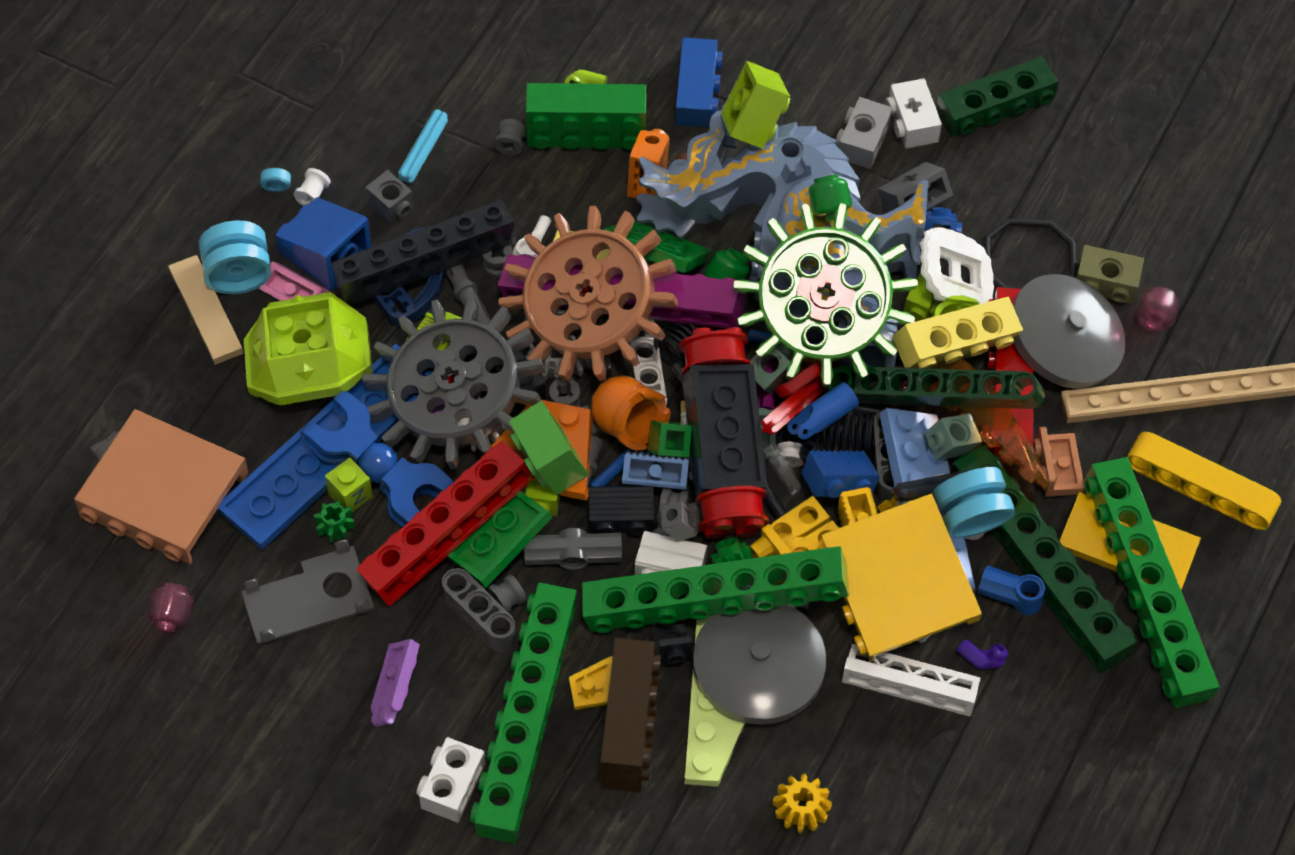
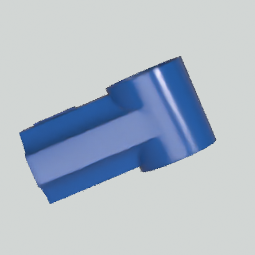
M988 565L983 572L978 587V594L1014 605L1015 609L1023 615H1033L1041 609L1045 591L1044 582L1036 575L1028 574L1021 577ZM1030 592L1034 594L1035 597H1026L1023 595V593Z

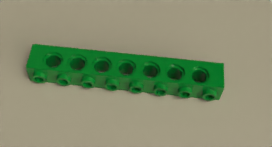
M1128 457L1092 464L1084 478V488L1087 495L1093 499L1097 522L1103 524L1105 529L1107 548L1110 552H1114L1118 561V576L1121 581H1125L1129 591V604L1133 610H1136L1140 620L1139 628L1141 635L1144 639L1148 640L1151 648L1152 663L1155 668H1159L1163 678L1162 687L1164 694L1167 698L1171 699L1174 708L1211 700L1220 686ZM1109 494H1114V495H1116L1119 499H1115V498L1111 497ZM1120 521L1126 522L1130 527L1123 526ZM1131 549L1137 550L1142 556L1134 554ZM1142 578L1149 579L1153 584L1144 582ZM1154 607L1161 608L1164 613L1157 612ZM1165 636L1172 637L1176 643L1168 641ZM1176 665L1185 667L1188 673L1180 671Z
M841 546L582 582L583 618L591 632L607 633L618 628L628 627L636 629L647 624H672L677 620L690 618L702 620L712 615H737L741 611L755 609L767 611L777 606H802L807 602L820 600L832 602L842 597H849L847 562ZM818 576L813 581H807L810 577ZM779 581H785L779 586H774ZM753 585L748 590H742L746 586ZM720 590L718 593L710 595L711 592ZM688 594L685 598L678 599L680 596ZM655 599L652 603L646 604L647 601ZM623 603L619 608H614L616 605Z
M538 582L536 594L530 593L526 609V612L530 613L528 623L522 622L519 633V641L522 642L520 652H514L511 663V671H515L513 680H507L504 688L503 700L507 701L505 710L498 711L495 722V730L499 731L497 740L490 741L488 747L487 761H491L488 772H482L479 781L478 791L482 792L480 803L474 802L471 811L470 822L475 824L476 836L516 844L577 607V590ZM547 618L554 620L549 625L540 623L541 620ZM538 647H542L547 650L545 653L536 654L532 652V650ZM528 677H537L538 679H540L538 682L533 684L524 681ZM527 706L532 709L530 712L525 714L516 711L519 707ZM514 736H520L524 739L519 744H512L508 741ZM507 766L516 769L514 773L509 775L500 772L502 768ZM498 797H503L508 800V802L502 806H497L492 803V801Z

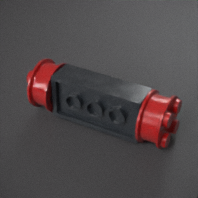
M739 327L711 331L710 328H697L692 331L693 335L679 343V350L685 354L686 363L682 368V381L687 424L692 426L690 456L695 501L701 507L702 522L699 523L698 529L700 532L705 533L706 539H718L730 534H736L737 538L752 537L755 535V530L769 524V517L764 515L762 500L766 497L765 489L768 485L754 364H751L745 356V346L749 342L748 336L742 333V329Z

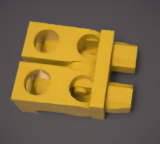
M812 496L774 521L771 525L768 524L762 528L761 538L757 539L750 546V551L753 558L815 550L818 549V546L822 545L821 535L838 529V526L833 520L830 521V516L815 497ZM779 581L776 584L781 585L785 581Z

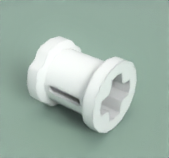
M315 168L307 169L302 186L296 188L293 194L298 203L303 206L310 204L315 198H319L323 189L328 188L331 182L324 172Z

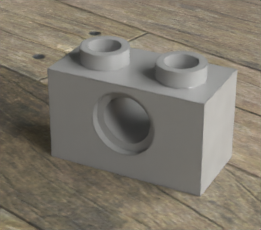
M859 97L855 108L849 107L845 118L847 126L845 130H839L836 138V146L849 158V163L868 169L872 168L889 129L893 107Z

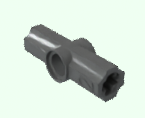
M568 528L559 532V535H535L524 547L525 565L559 564L560 567L567 570H578L586 567L588 563L622 562L621 533L587 534L583 529Z

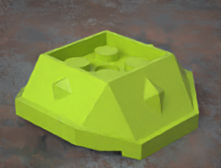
M331 292L304 297L297 294L293 299L269 303L266 308L262 309L256 323L244 338L246 380L249 394L255 397L260 396L277 405L336 396L339 392L348 391L363 378L364 374L373 373L366 317Z

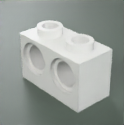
M447 737L442 748L438 746L435 749L431 759V766L433 767L428 777L425 775L422 777L417 788V795L420 798L421 809L459 823L485 767V754L483 750ZM454 760L464 762V765L459 768L448 766ZM441 789H447L451 792L444 798L434 795Z

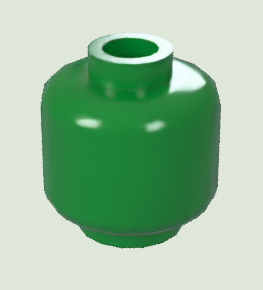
M838 174L813 179L814 184L808 189L813 214L816 216L824 215L825 220L830 221L834 220V214L840 203L846 204L847 210L851 208L852 200L847 180L839 178Z
M733 248L719 250L705 268L704 274L708 278L745 280L750 272L747 265L748 259Z

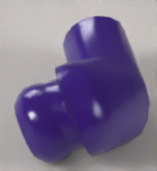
M967 639L957 649L960 655L978 669L999 668L1005 664L1006 657L1008 656L1007 649L1001 644H995L990 650L981 651Z

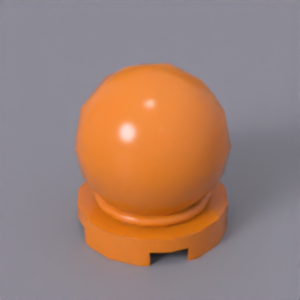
M625 375L611 377L602 382L592 395L591 414L597 426L604 433L616 437L621 444L635 451L648 448L646 444L649 443L651 420L669 421L671 411L666 407V397L663 394L645 387L639 380Z

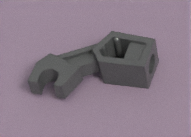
M679 501L661 506L662 529L675 541L695 537L698 533H701L698 525L702 522V512L696 502L685 504Z

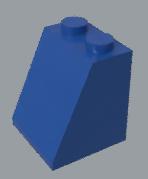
M318 197L310 204L304 205L298 212V215L289 223L283 224L275 235L278 253L330 291L336 288L331 262L372 248L369 223L365 216Z

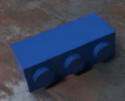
M683 37L675 125L709 128L711 116L718 111V99L713 98V93H719L721 75H715V71L722 68L723 52H717L718 40Z

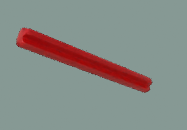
M832 361V368L840 366L835 361ZM820 375L795 391L762 419L761 424L763 428L761 430L764 434L767 432L771 435L776 434L828 389L823 387Z

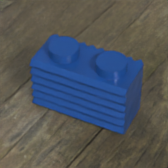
M812 450L809 452L801 472L804 480H806V484H809L811 493H814V497L837 498L844 491L866 487L870 488L873 494L880 478L864 450L861 452L858 450L855 452L853 450L850 452L847 450L844 452L842 450L838 452L836 450L833 452L831 450L827 452L825 450L822 452L820 450L816 452Z

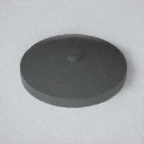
M1050 274L1031 280L1014 297L1012 305L1023 328V331L1013 338L1014 345L1024 361L1039 375L1060 386L1083 389L1101 384L1117 370L1125 353L1123 326L1112 305L1095 288L1074 277Z
M790 605L777 606L767 611L757 609L741 611L737 615L719 614L712 615L699 631L694 645L693 670L700 691L718 711L740 722L772 724L799 714L815 699L824 680L826 651L823 640L814 624L803 613Z

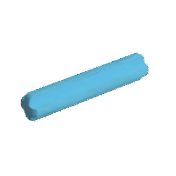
M438 109L432 112L398 171L401 181H405L408 184L414 181L448 121L445 112H441Z

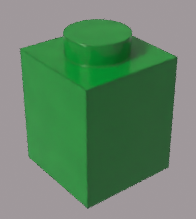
M651 420L648 452L662 456L689 458L692 426L681 422Z

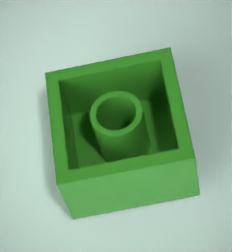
M542 401L509 420L514 430V433L510 434L518 450L524 454V461L527 467L537 477L543 488L549 486L558 495L589 475L562 427Z

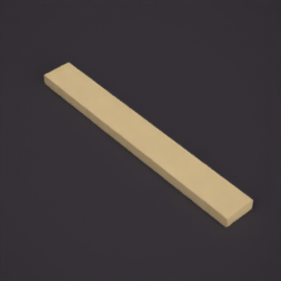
M1295 363L1061 391L1060 400L1066 423L1293 396L1295 395Z

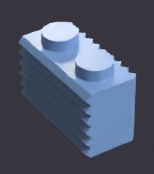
M628 450L624 456L622 483L686 490L689 458L651 455L649 452L644 454L643 451L640 453L634 451L632 453Z

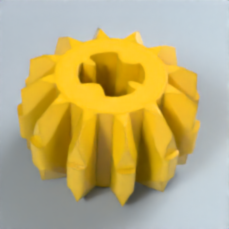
M805 773L801 776V781L799 782L791 775L787 781L788 785L780 783L777 788L779 795L775 796L773 800V805L778 808L775 813L776 818L785 819L784 827L786 829L790 828L793 824L797 825V832L799 834L803 832L806 825L814 832L817 829V822L824 824L828 817L826 812L831 810L832 804L827 800L829 796L828 788L819 789V778L811 783L807 782L808 777ZM799 801H805L806 805L804 807L799 806Z

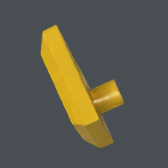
M613 656L569 677L575 710L607 705Z

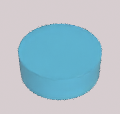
M269 168L261 172L260 185L265 190L282 192L290 187L291 175L288 171L280 168Z

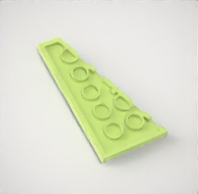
M711 616L706 619L697 620L695 642L699 631ZM694 670L684 784L718 787L746 723L724 715L707 701L697 685Z

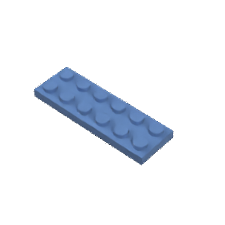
M886 408L880 413L894 486L901 482L950 473L947 459L935 460L924 434L926 430L939 421L937 415ZM913 500L898 502V505H902ZM939 510L941 517L943 519L944 515L947 512ZM951 538L972 590H974L975 584L965 538Z

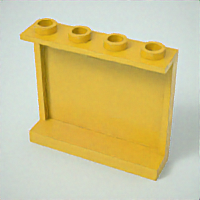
M932 493L821 535L822 545L818 546V549L841 546L847 562L849 597H843L846 605L842 606V610L848 625L854 623L858 636H855L854 640L860 655L866 654L869 662L874 661V657L964 622H967L969 625L980 621L982 612Z

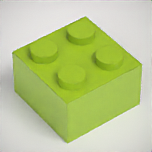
M749 61L745 62L720 113L730 137L762 149L767 140L770 141L774 137L777 128L776 122L780 114H784L787 111L790 103V95L779 73Z

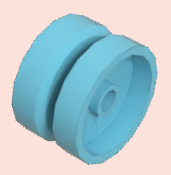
M227 221L210 227L201 235L199 249L204 281L211 290L232 295L247 293L258 289L270 278L271 266L269 255L267 254L266 236L260 226L248 221Z
M984 467L967 471L946 480L933 491L938 509L947 512L943 517V521L951 538H965L990 531L1006 523L1015 515V508L1011 497L1002 493L1006 483L1000 469Z

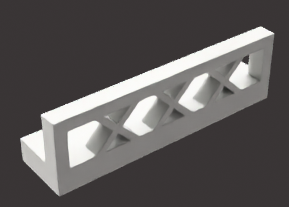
M852 644L844 668L843 683L971 717L980 677L886 652L875 656L872 663L855 659L856 655L868 658L867 655H860L856 644ZM893 665L902 667L904 671L892 669L889 667ZM922 675H933L936 680L922 677ZM957 682L963 683L966 685H970L971 689L956 686L953 684Z

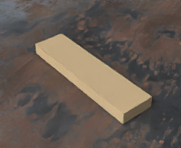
M195 255L169 265V271L214 364L216 365L244 354L243 348L215 291L205 284L203 268L198 256Z

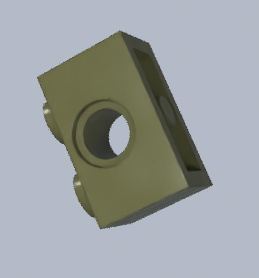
M1084 245L1076 279L1089 284L1105 298L1119 303L1133 304L1139 287L1144 258Z

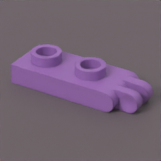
M411 639L392 643L388 646L371 704V712L373 714L371 720L376 727L394 722L396 713L402 709L404 699L408 694V685L417 662L416 657L420 644Z

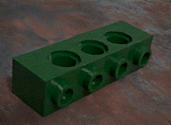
M1040 56L938 94L936 110L951 137L968 134L981 126L992 125L1008 116L1019 115L1032 107L1050 103L1055 99L1059 81L1044 58Z

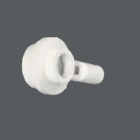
M544 215L541 216L531 233L540 242L551 223L550 218ZM524 238L517 242L513 250V255L528 254L533 257L538 256L529 248Z

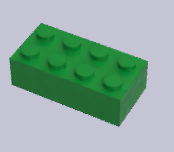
M527 83V147L539 149L596 148L601 150L606 148H625L632 150L640 131L646 130V84Z

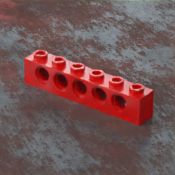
M501 440L497 445L490 448L472 467L465 470L447 489L441 491L422 511L416 513L404 527L391 535L379 549L366 557L363 563L356 568L357 572L370 588L390 607L535 478L527 467L525 461Z

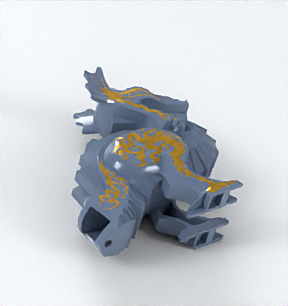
M722 110L712 115L709 131L697 135L690 140L687 158L674 160L668 170L652 163L645 157H640L639 164L644 171V176L640 178L639 184L642 187L654 190L657 195L644 193L637 195V202L642 206L641 212L637 216L638 224L652 222L657 233L670 230L681 240L691 231L696 223L707 224L717 219L722 220L724 216L741 206L757 204L763 207L753 223V230L755 231L754 247L768 256H771L780 245L770 234L767 227L768 221L774 218L782 225L789 237L804 231L800 218L801 206L809 204L812 210L808 189L814 184L813 179L838 174L839 178L847 180L852 200V206L847 210L844 230L860 236L867 224L877 217L881 220L878 232L870 239L869 243L880 255L886 253L894 246L904 244L906 248L905 253L898 260L890 262L886 266L889 273L901 271L905 278L916 279L917 265L921 264L920 255L922 250L920 242L923 239L926 224L928 180L920 181L915 188L913 197L901 206L883 215L872 214L866 211L860 204L861 198L858 192L860 179L849 165V158L836 146L837 140L817 131V126H798L797 121L782 126L777 125L774 137L770 141L767 140L763 149L754 145H745L735 158L729 157L721 164L726 147L735 149L737 142L735 138L730 137L720 114ZM813 214L815 227L834 226V220L826 221L824 215L816 216ZM834 243L827 248L829 255L833 258L838 259L845 255V250L840 244ZM811 259L803 260L800 263L801 270L806 274H814L818 270L816 262ZM751 261L750 281L759 282L764 268ZM849 270L844 274V280L847 284L855 286L861 282V276L857 271ZM778 275L773 279V285L778 290H787L791 286L789 278L784 275ZM823 288L822 292H817L822 295L821 300L827 301L828 297L831 296L829 295L828 288ZM755 294V297H754L755 300H758V295H757V294ZM865 297L860 301L861 308L865 312L872 313L878 309L876 300L871 297ZM794 302L789 306V311L794 317L800 318L807 314V308L801 302ZM838 313L833 317V322L838 328L845 329L851 324L849 316L844 313ZM887 320L880 334L896 347L892 336L897 332V323ZM810 329L806 332V338L823 340V334L817 329ZM872 343L859 352L867 367H895L896 354L893 358H890ZM849 358L835 361L840 366H852Z

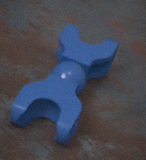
M346 391L339 392L333 401L335 413L345 424L343 428L338 431H327L312 423L300 432L304 445L323 462L337 463L351 458L370 478L371 482L380 483L379 490L386 496L388 501L387 511L389 517L401 528L416 513L420 512L413 503L415 497L428 494L436 498L441 491L447 489L453 483L451 478L436 465L429 463L413 464L403 457L398 460L397 454L392 447L384 443H377L379 436L371 430L368 408Z

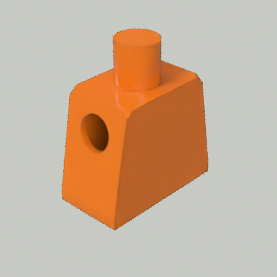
M663 130L640 131L629 159L627 197L637 199V195L641 193L657 195L654 190L640 186L639 180L644 174L639 164L640 157H645L652 163L662 168H667L670 137Z

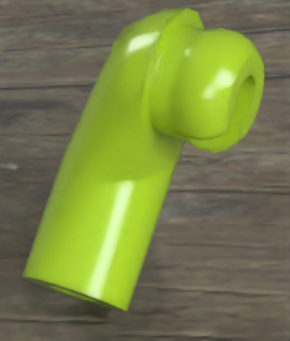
M578 70L569 75L564 83L606 84L607 76L586 70Z

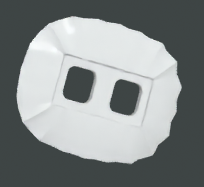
M931 228L924 232L925 237L920 242L922 250L920 255L922 262L920 273L926 279V289L934 294L935 300L944 302L950 296L965 295L980 302L979 304L988 302L989 299H993L994 275L991 268V259L985 253L982 246L977 244L972 238L945 228ZM940 258L946 259L949 263V277L941 273ZM961 265L967 267L970 271V284L963 282L961 279Z

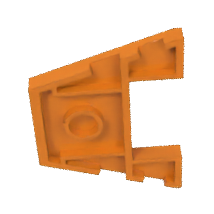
M541 400L562 427L589 474L584 479L561 492L560 495L587 501L589 494L587 482L588 477H590L589 450H591L593 425L591 410ZM527 405L520 414L532 406ZM507 430L492 444V447H494L503 440L520 457L525 458L522 451H519Z

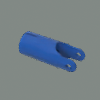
M840 383L793 418L787 426L789 433L797 434L801 439H807L813 434L826 429L859 406L857 396L846 383ZM804 429H807L806 434H803Z

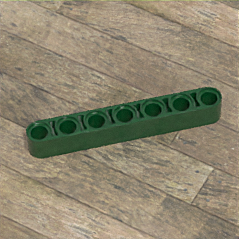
M836 366L832 368V382L830 387H827L829 390H832L842 381L848 379L847 385L853 390L859 403L1033 409L1038 407L1045 397V390L1034 375L1025 371L867 367V377L860 380L855 374L853 366ZM879 380L878 385L874 389L868 390L871 382ZM909 381L906 389L898 391L901 383ZM940 382L939 387L935 391L928 392L929 387L933 383ZM970 383V388L966 392L959 393L962 385ZM1002 384L999 392L990 394L993 386ZM1033 385V389L1029 394L1021 395L1024 387Z

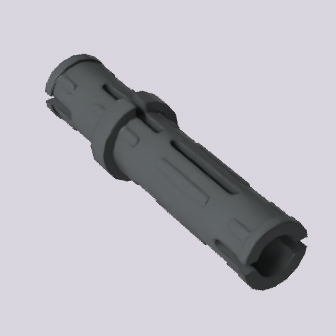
M463 264L445 270L447 277L453 285V293L456 299L460 300L463 306H465L468 297H474L479 306L476 321L488 325L491 318L479 298L476 283L471 282Z

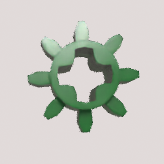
M339 500L328 505L323 503L321 514H314L315 523L318 524L316 527L318 536L325 534L331 543L337 539H347L348 529H355L354 519L351 518V507L344 509L340 505Z
M736 537L718 542L715 545L717 553L710 555L713 564L753 558L749 545H746V542L739 543Z

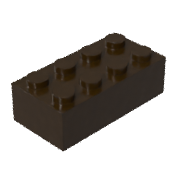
M615 638L601 754V789L641 792L642 780L649 781L661 655L655 654L654 641Z

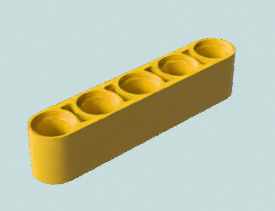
M1141 432L1127 455L1134 471L1257 530H1266L1270 526L1281 504L1280 496L1274 491L1150 432Z

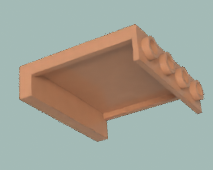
M134 409L74 500L80 517L91 524L98 522L106 526L110 532L122 537L126 535L131 537L137 544L146 549L153 547L161 551L172 561L179 562L181 560L191 564L193 560L190 551L234 482L242 483L249 472L244 457Z

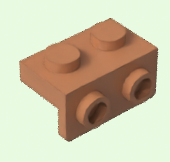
M1039 427L1037 437L1033 439L1032 454L1033 457H1038L1040 466H1037L1038 485H1043L1045 497L1083 493L1085 488L1075 434L1048 435L1046 427Z

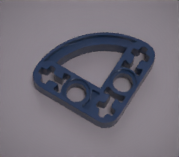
M423 228L414 229V230H412L411 232H409V233H407V234H410V233H412V232L421 230V229H423ZM445 270L429 276L425 287L413 300H411L402 286L394 289L389 295H377L372 297V299L394 326L401 327L398 319L403 315L413 323L431 308V301L437 300L445 280ZM397 302L398 307H399L402 311H406V313L402 314V313L399 312V311L396 312L395 304H394V303Z

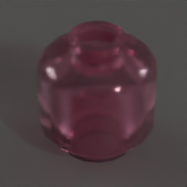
M1156 286L1145 290L1139 299L1137 307L1139 323L1144 328L1154 332L1170 329L1176 321L1179 310L1177 295L1165 287Z
M163 582L162 587L153 589L147 615L151 621L157 623L156 629L175 633L176 627L188 625L194 603V597L188 593V587Z

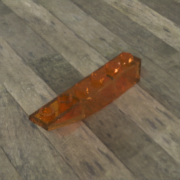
M963 358L946 364L945 360L939 361L936 366L930 368L975 370ZM940 382L933 383L928 391H935L939 387ZM970 383L962 385L959 393L966 392L970 388ZM993 387L990 390L991 395L997 393ZM946 406L952 413L958 410L961 415L971 414L976 428L981 431L979 433L981 439L990 448L996 445L1001 449L998 452L999 455L1010 466L1016 463L1020 467L1018 472L1028 483L1032 484L1036 481L1044 490L1049 486L1035 450L1009 408Z

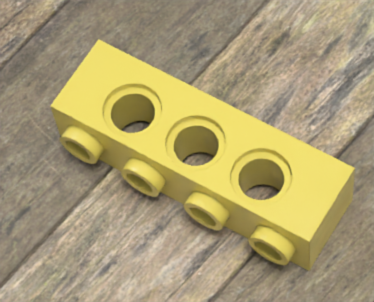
M1008 296L906 324L892 338L905 368L930 369L936 366L939 361L945 360L946 364L953 363L961 359L964 354L970 353L972 357L978 356L988 351L989 347L996 346L997 349L1008 347L1014 343L1013 338L1021 333L1023 328Z

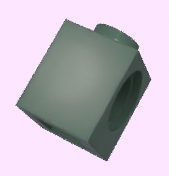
M779 345L768 356L759 360L755 355L750 360L751 364H754L755 381L769 394L786 379L787 366L792 360L793 354L782 345ZM777 358L779 360L778 369L773 373H767L765 369L766 363L770 359Z
M971 414L941 418L924 432L936 461L964 456L982 443Z

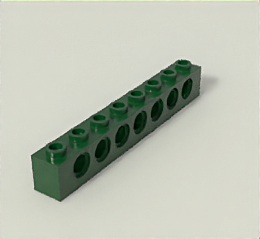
M984 444L953 461L951 473L967 472L984 467H996L1001 470L1006 483L1002 493L1011 497L1015 508V515L1006 523L990 531L1024 575H1036L1044 582L1043 601L1097 672L1101 674L1130 657L1137 642L1134 632L1117 617L1112 603L1100 595L1092 577L1083 573L1077 565L1074 554L1069 549L1063 547L1058 540L1055 529L1051 525H1046L1040 517L1037 506L1032 501H1028L1022 494L1019 483L1014 477H1009L1003 469L1000 458L995 453H991ZM1019 529H1026L1031 533L1024 534L1020 532ZM1043 553L1048 555L1050 558H1041L1038 554ZM1056 578H1064L1069 583H1061ZM1075 603H1083L1088 608H1080ZM1094 628H1102L1108 634L1098 633Z

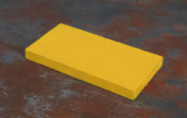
M1079 492L1060 538V543L1065 549H1069L1074 556L1117 572L1118 561L1114 552H1110L1107 548L1106 532L1103 524L1097 522L1093 499L1091 496ZM1153 520L1179 587L1182 590L1201 538ZM1120 521L1123 526L1130 527L1126 522ZM1131 549L1134 554L1142 556L1137 550ZM1142 578L1144 582L1153 584L1149 579Z

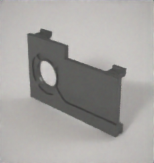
M347 539L335 542L336 551L301 561L304 573L261 586L258 585L257 578L244 582L246 590L241 592L258 645L374 610L367 584L356 570L360 563L354 546L349 547ZM341 574L350 579L352 587L347 595L334 598L325 593L324 583L332 575Z

